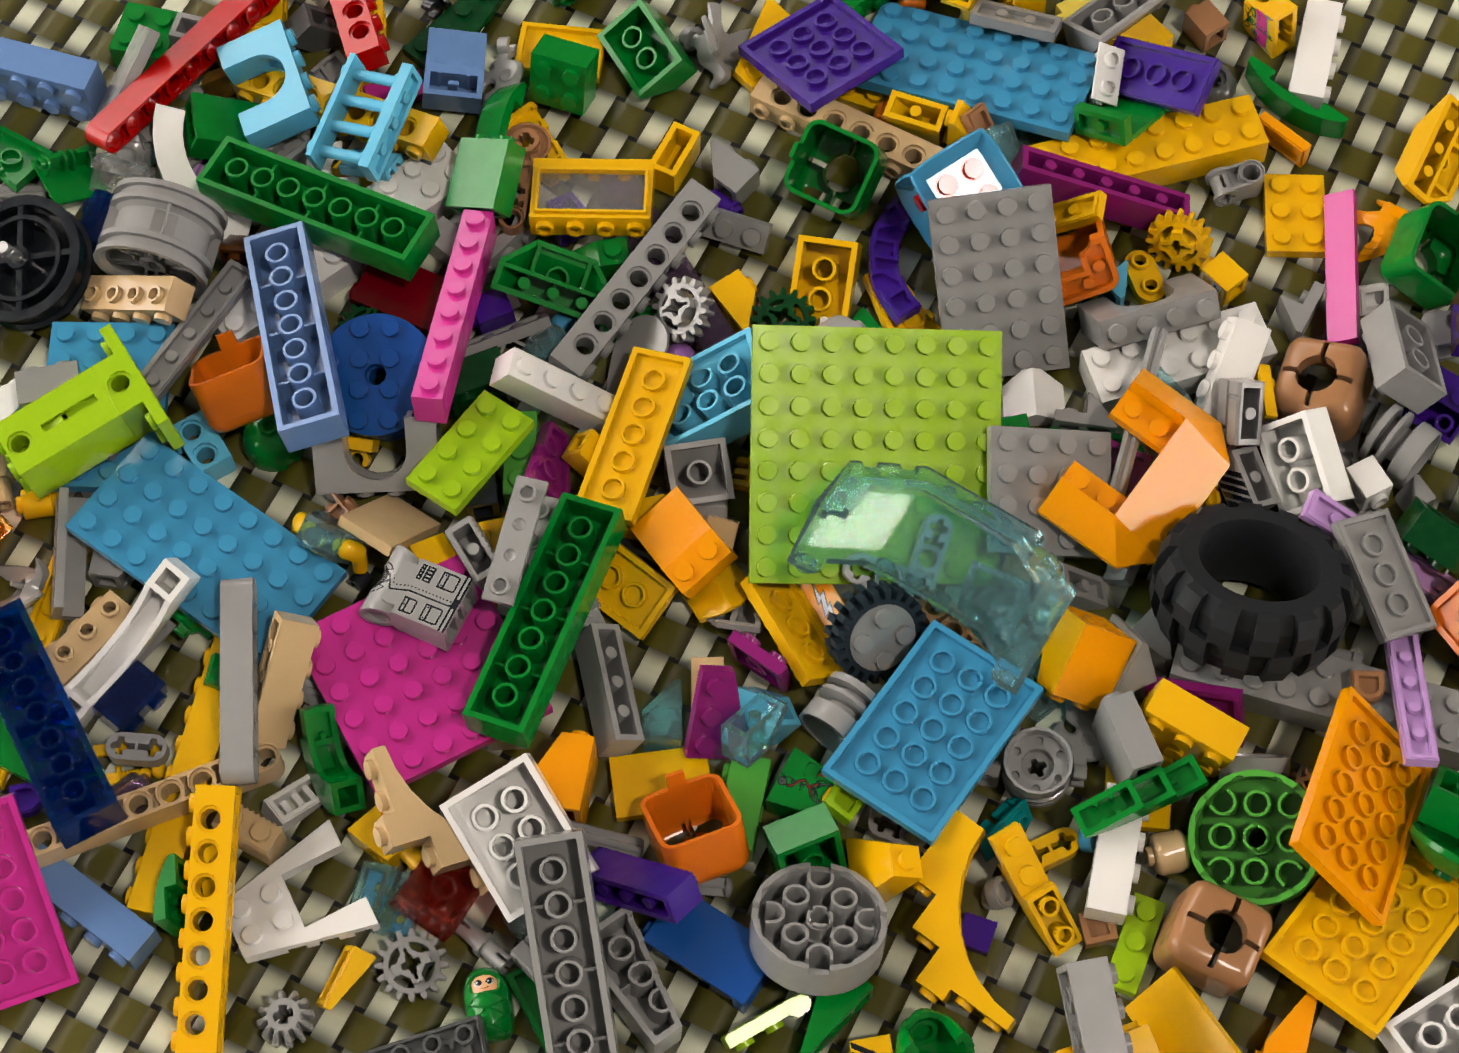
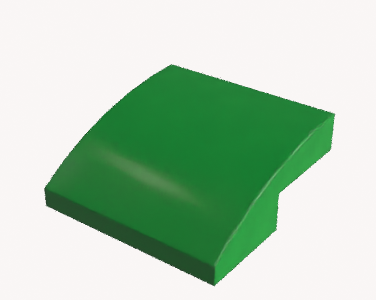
M173 853L167 856L159 875L154 897L153 922L178 939L180 929L185 928L186 914L181 912V900L183 894H187L188 880L184 879L185 861Z

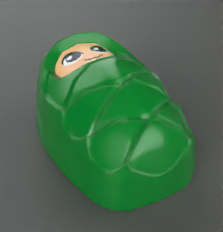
M479 968L472 971L464 985V1007L467 1018L476 1015L483 1017L489 1044L508 1040L514 1033L515 1012L512 993L507 981L499 971L493 968Z

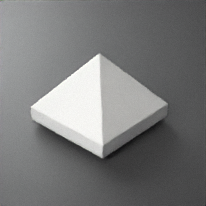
M1382 282L1359 286L1360 316L1368 315L1389 299V283Z

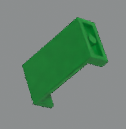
M1118 97L1117 107L1108 104L1099 107L1079 102L1073 107L1075 133L1127 146L1170 110Z

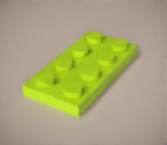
M484 390L405 478L407 485L457 516L534 429V420Z

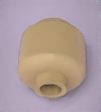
M1178 829L1152 834L1149 838L1148 846L1144 847L1143 850L1146 865L1148 867L1153 866L1155 872L1161 876L1185 872L1189 869L1191 862H1193L1189 851L1188 835L1185 836Z

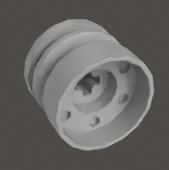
M1395 403L1370 428L1358 456L1361 459H1365L1375 454L1374 457L1380 466L1387 459L1391 461L1386 474L1390 479L1404 487L1414 475L1418 474L1437 447L1442 433L1425 421L1414 430H1411L1410 427L1415 417L1414 414L1408 412L1401 418L1404 407Z
M834 671L827 678V683L819 689L820 697L812 698L799 714V720L804 729L822 746L833 753L877 696L874 691L855 677L839 671Z
M1032 727L1020 731L1011 738L1005 748L1002 780L1005 790L1012 798L1015 796L1020 801L1023 798L1026 799L1028 806L1031 808L1039 809L1056 803L1064 796L1070 783L1073 766V755L1070 745L1062 735L1049 728ZM1035 767L1037 771L1043 770L1042 776L1038 777L1036 773L1031 774V768Z

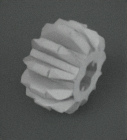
M279 990V999L274 1001L273 997L267 996L266 1001L269 1007H258V1013L262 1018L256 1021V1025L259 1029H263L261 1036L265 1041L272 1039V1044L276 1048H279L283 1041H285L286 1046L292 1049L294 1045L293 1039L298 1038L301 1043H305L306 1038L302 1032L313 1031L314 1026L309 1021L315 1018V1013L312 1009H308L310 1002L307 998L299 1000V993L293 990L287 998L284 990ZM290 1014V1017H288L287 1020L288 1023L282 1024L281 1022L284 1021V1015Z

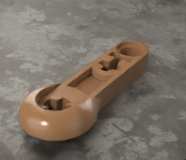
M531 122L514 125L506 134V136L515 138V143L521 147L524 144V140L531 141V144H528L529 147H523L526 149L517 187V191H521L522 194L518 196V206L513 204L511 215L520 217L521 220L518 224L510 226L504 223L505 218H498L500 229L510 236L522 233L527 225L531 200L533 158H547L551 149V137L547 130Z

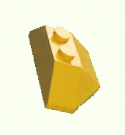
M1451 93L1446 95L1415 125L1394 169L1402 185L1424 205L1435 201L1450 202L1459 185V101Z

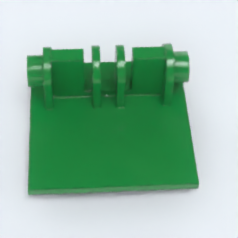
M83 145L74 151L68 148L65 152L59 150L57 153H44L37 160L31 161L51 200L60 206L110 195L111 193L92 161L93 158H96V150L93 146Z

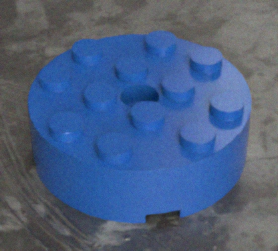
M375 313L353 318L342 324L330 335L349 432L355 436L376 439L380 442L402 439L405 437L404 416L408 410H413L411 394L427 337L408 321L393 315ZM382 371L386 372L385 380L381 384L375 385L374 380L376 376L382 373Z

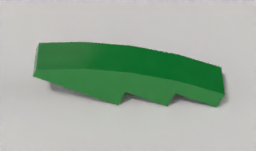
M1191 753L1164 768L1159 766L1132 781L1128 778L1072 807L1070 811L1085 839H1089L1168 806L1208 786L1209 783Z

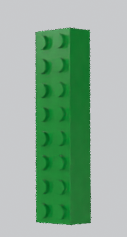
M230 136L225 137L196 178L200 193L216 202L224 210L273 229L302 221L312 244L410 282L440 237L435 214Z
M566 492L562 493L518 589L514 606H511L462 712L468 730L522 748H530L627 529L622 509Z

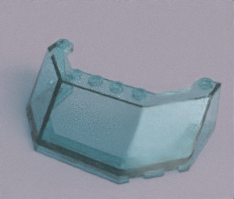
M850 460L815 501L787 559L788 563L794 565L800 572L805 574L818 573L825 564L867 566L880 577L888 578L900 585L906 592L915 594L929 602L935 609L948 613L967 627L974 628L979 631L997 662L991 672L996 685L1017 695L1078 592L1073 583L1066 582L1061 575L1063 567L1055 554L1047 552L1042 543L1045 538L1040 530L928 466L917 465L915 470H904L900 464L878 462L876 467H865L862 461Z

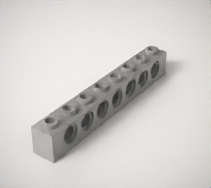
M691 178L553 350L547 363L588 382L598 368L595 363L600 357L606 359L616 345L613 343L614 339L618 334L623 337L633 324V321L630 320L636 312L642 314L651 301L648 296L653 290L659 292L663 284L668 280L667 272L671 268L676 270L686 257L683 252L688 246L694 248L703 235L700 232L705 224L710 227L720 214L717 207L721 198ZM683 215H691L695 218V221H688ZM666 236L675 237L678 243L669 242ZM648 258H656L661 264L654 265L649 262ZM639 280L644 286L636 287L630 281ZM613 302L623 303L626 309H617ZM603 324L609 331L601 332L594 325ZM584 346L591 353L587 355L581 354L577 347Z

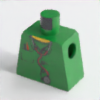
M794 747L766 799V811L781 817H788L808 807L822 803L835 783L821 775V769L823 768L821 764Z

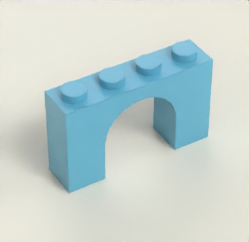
M280 19L216 48L222 68L234 86L266 72L280 71L285 73L284 83L275 96L238 114L248 142L262 149L317 126L320 122L317 113L321 110L320 104L315 94L310 93V89L314 88L308 73L306 71L303 72L302 67L306 66L301 52L299 49H295L298 40L292 28L286 29Z

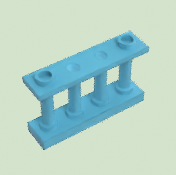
M350 53L346 63L341 68L340 77L313 138L307 144L305 156L315 169L322 171L327 158L357 164L368 181L379 183L423 82L413 64L402 62L398 73L394 76L366 70L355 53ZM361 81L391 87L384 101L355 96ZM349 107L380 113L373 126L344 121ZM338 132L369 138L362 152L332 146Z

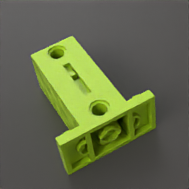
M110 323L99 329L105 340L100 345L108 357L0 421V454L6 458L8 462L7 467L17 481L19 480L27 493L33 491L39 500L105 461L109 455L116 454L143 438L146 433L155 431L162 444L168 441L174 451L185 445V442Z

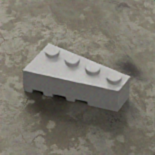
M621 908L599 923L612 1006L648 1053H664L681 1041L682 1024L666 987L662 984L655 962L651 959L640 928L638 929L633 918V912Z

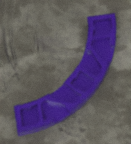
M898 195L885 207L884 212L876 221L867 252V267L873 291L885 312L897 326L918 314L922 307L908 289L899 271L900 243L907 230L914 223Z

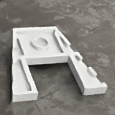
M330 819L235 893L232 933L247 964L289 953L288 950L305 945L307 948L320 945L321 941L337 937L342 940L356 936V932L368 929L373 931L381 929L366 897L305 927L285 880L345 851Z

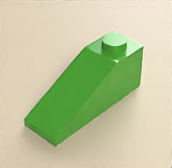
M733 752L731 763L725 762L722 780L726 782V787L741 812L750 851L748 862H753L772 773V759Z

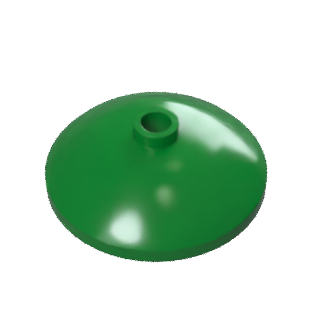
M1413 822L1409 828L1411 838L1419 853L1435 867L1433 873L1448 882H1451L1453 878L1459 880V843L1454 840V837L1446 833H1435L1426 829L1422 823Z

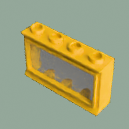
M533 158L529 213L531 234L541 236L570 235L574 237L581 235H597L602 237L631 236L635 238L645 236L652 228L654 159Z

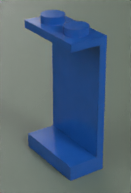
M704 900L677 924L661 919H651L642 931L649 953L652 949H655L732 999L733 1008L742 1014H745L769 979L753 958L749 945V929Z

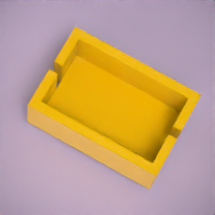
M1162 678L1155 685L1154 689L1145 696L1140 705L1158 747L1164 749V753L1174 760H1180L1192 753L1205 777H1212L1213 779L1218 775L1220 767L1225 769L1234 760L1250 729L1248 726L1165 678Z

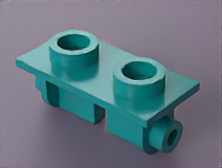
M1015 796L1012 799L1007 798L991 814L992 819L997 821L995 825L987 819L979 825L986 833L980 845V850L986 862H989L996 855L987 839L988 837L1014 821L1020 823L1023 830H1025L1033 820L1026 799L1023 798L1020 801Z

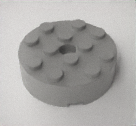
M811 862L794 864L772 874L758 889L753 900L749 930L750 950L760 969L770 979L787 990L813 996L842 994L865 983L879 967L884 953L888 929L887 908L878 890L867 879L853 870L832 863L830 867L811 866Z

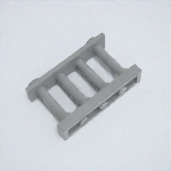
M517 475L481 597L482 600L498 603L497 610L500 616L506 618L510 607L514 606L518 589L559 502L557 498L546 496L549 486L548 482Z

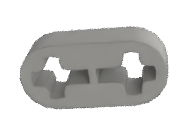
M117 732L111 735L105 744L110 760L118 765L159 767L165 764L170 756V750L165 739L156 734ZM121 743H125L128 749H123L122 754H117L114 748H120ZM153 745H158L160 751L155 752V755L150 757L146 750H152Z

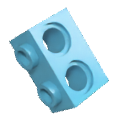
M201 410L173 424L185 442V445L175 450L179 455L184 454L189 462L215 480L237 470L231 453L218 432L212 430L208 425ZM199 435L197 439L189 440L190 437ZM206 459H213L210 463L203 464Z

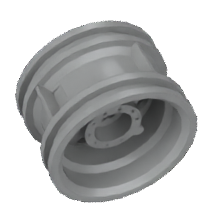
M151 177L124 178L118 181L115 186L114 196L110 201L109 210L99 235L98 245L94 250L93 258L99 268L108 275L175 276L194 286L193 298H197L208 288V280L212 276L219 246L223 241L224 231L228 225V216L216 202L183 185Z

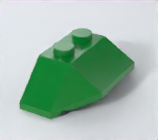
M538 239L499 259L490 288L580 318L608 282L597 260ZM596 324L606 328V326L603 324Z

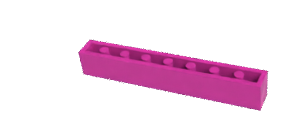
M463 210L411 394L415 421L447 423L497 239L494 212Z

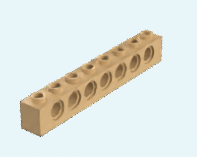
M764 74L750 94V112L759 119H767L780 125L786 131H794L803 135L805 128L810 122L820 119L863 137L883 150L891 151L885 152L888 161L884 173L894 179H899L903 175L911 173L924 161L944 149L837 100H832L811 113ZM854 147V149H853V152H852L851 156H849V157H851V158H854V157H852V155H853V153H854V151H855V147Z

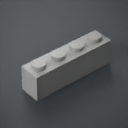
M590 623L579 635L575 649L598 757L630 755L645 739L619 624Z

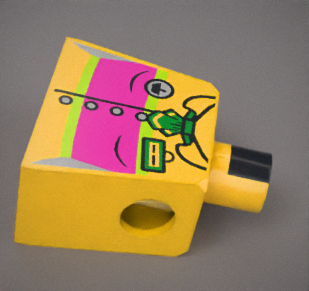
M1237 0V3L1244 8V29L1272 59L1295 46L1298 6L1290 0Z

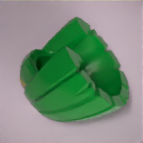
M920 1008L915 1010L909 1018H906L901 1023L896 1037L895 1053H975V1045L967 1031L951 1017L929 1008Z

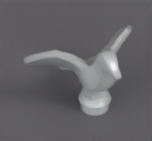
M707 2L708 17L706 15L701 17L705 29L704 32L698 26L687 25L679 35V44L687 52L697 49L699 64L713 73V80L709 84V88L716 89L718 86L727 83L731 78V72L724 64V61H739L741 56L739 55L738 46L749 40L753 29H744L731 34L724 32L721 22V5L715 2Z

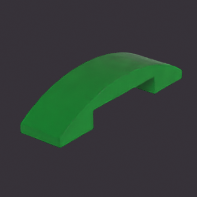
M1254 56L1249 58L1245 78L1256 96L1273 113L1288 123L1313 134L1341 139L1344 136L1349 118L1326 103L1316 110L1275 83L1276 71Z
M525 82L501 87L489 97L481 112L476 134L486 135L498 139V135L507 134L512 111L522 108L527 88Z

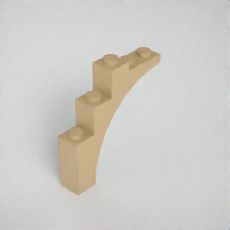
M385 745L372 748L364 758L363 768L369 781L372 780L374 785L376 807L384 814L374 823L375 828H373L375 843L378 847H382L384 856L422 845L421 854L423 862L427 868L431 869L433 876L470 865V879L473 886L479 889L481 897L491 894L447 819L430 809L409 788L396 770Z

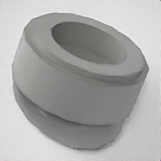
M1003 875L988 878L981 891V904L986 910H1001L1011 907L1014 895Z

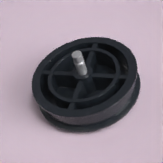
M19 195L0 202V325L9 329L20 331L36 330L49 326L52 322H57L68 314L82 298L92 275L94 262L93 246L86 228L72 213L46 197Z

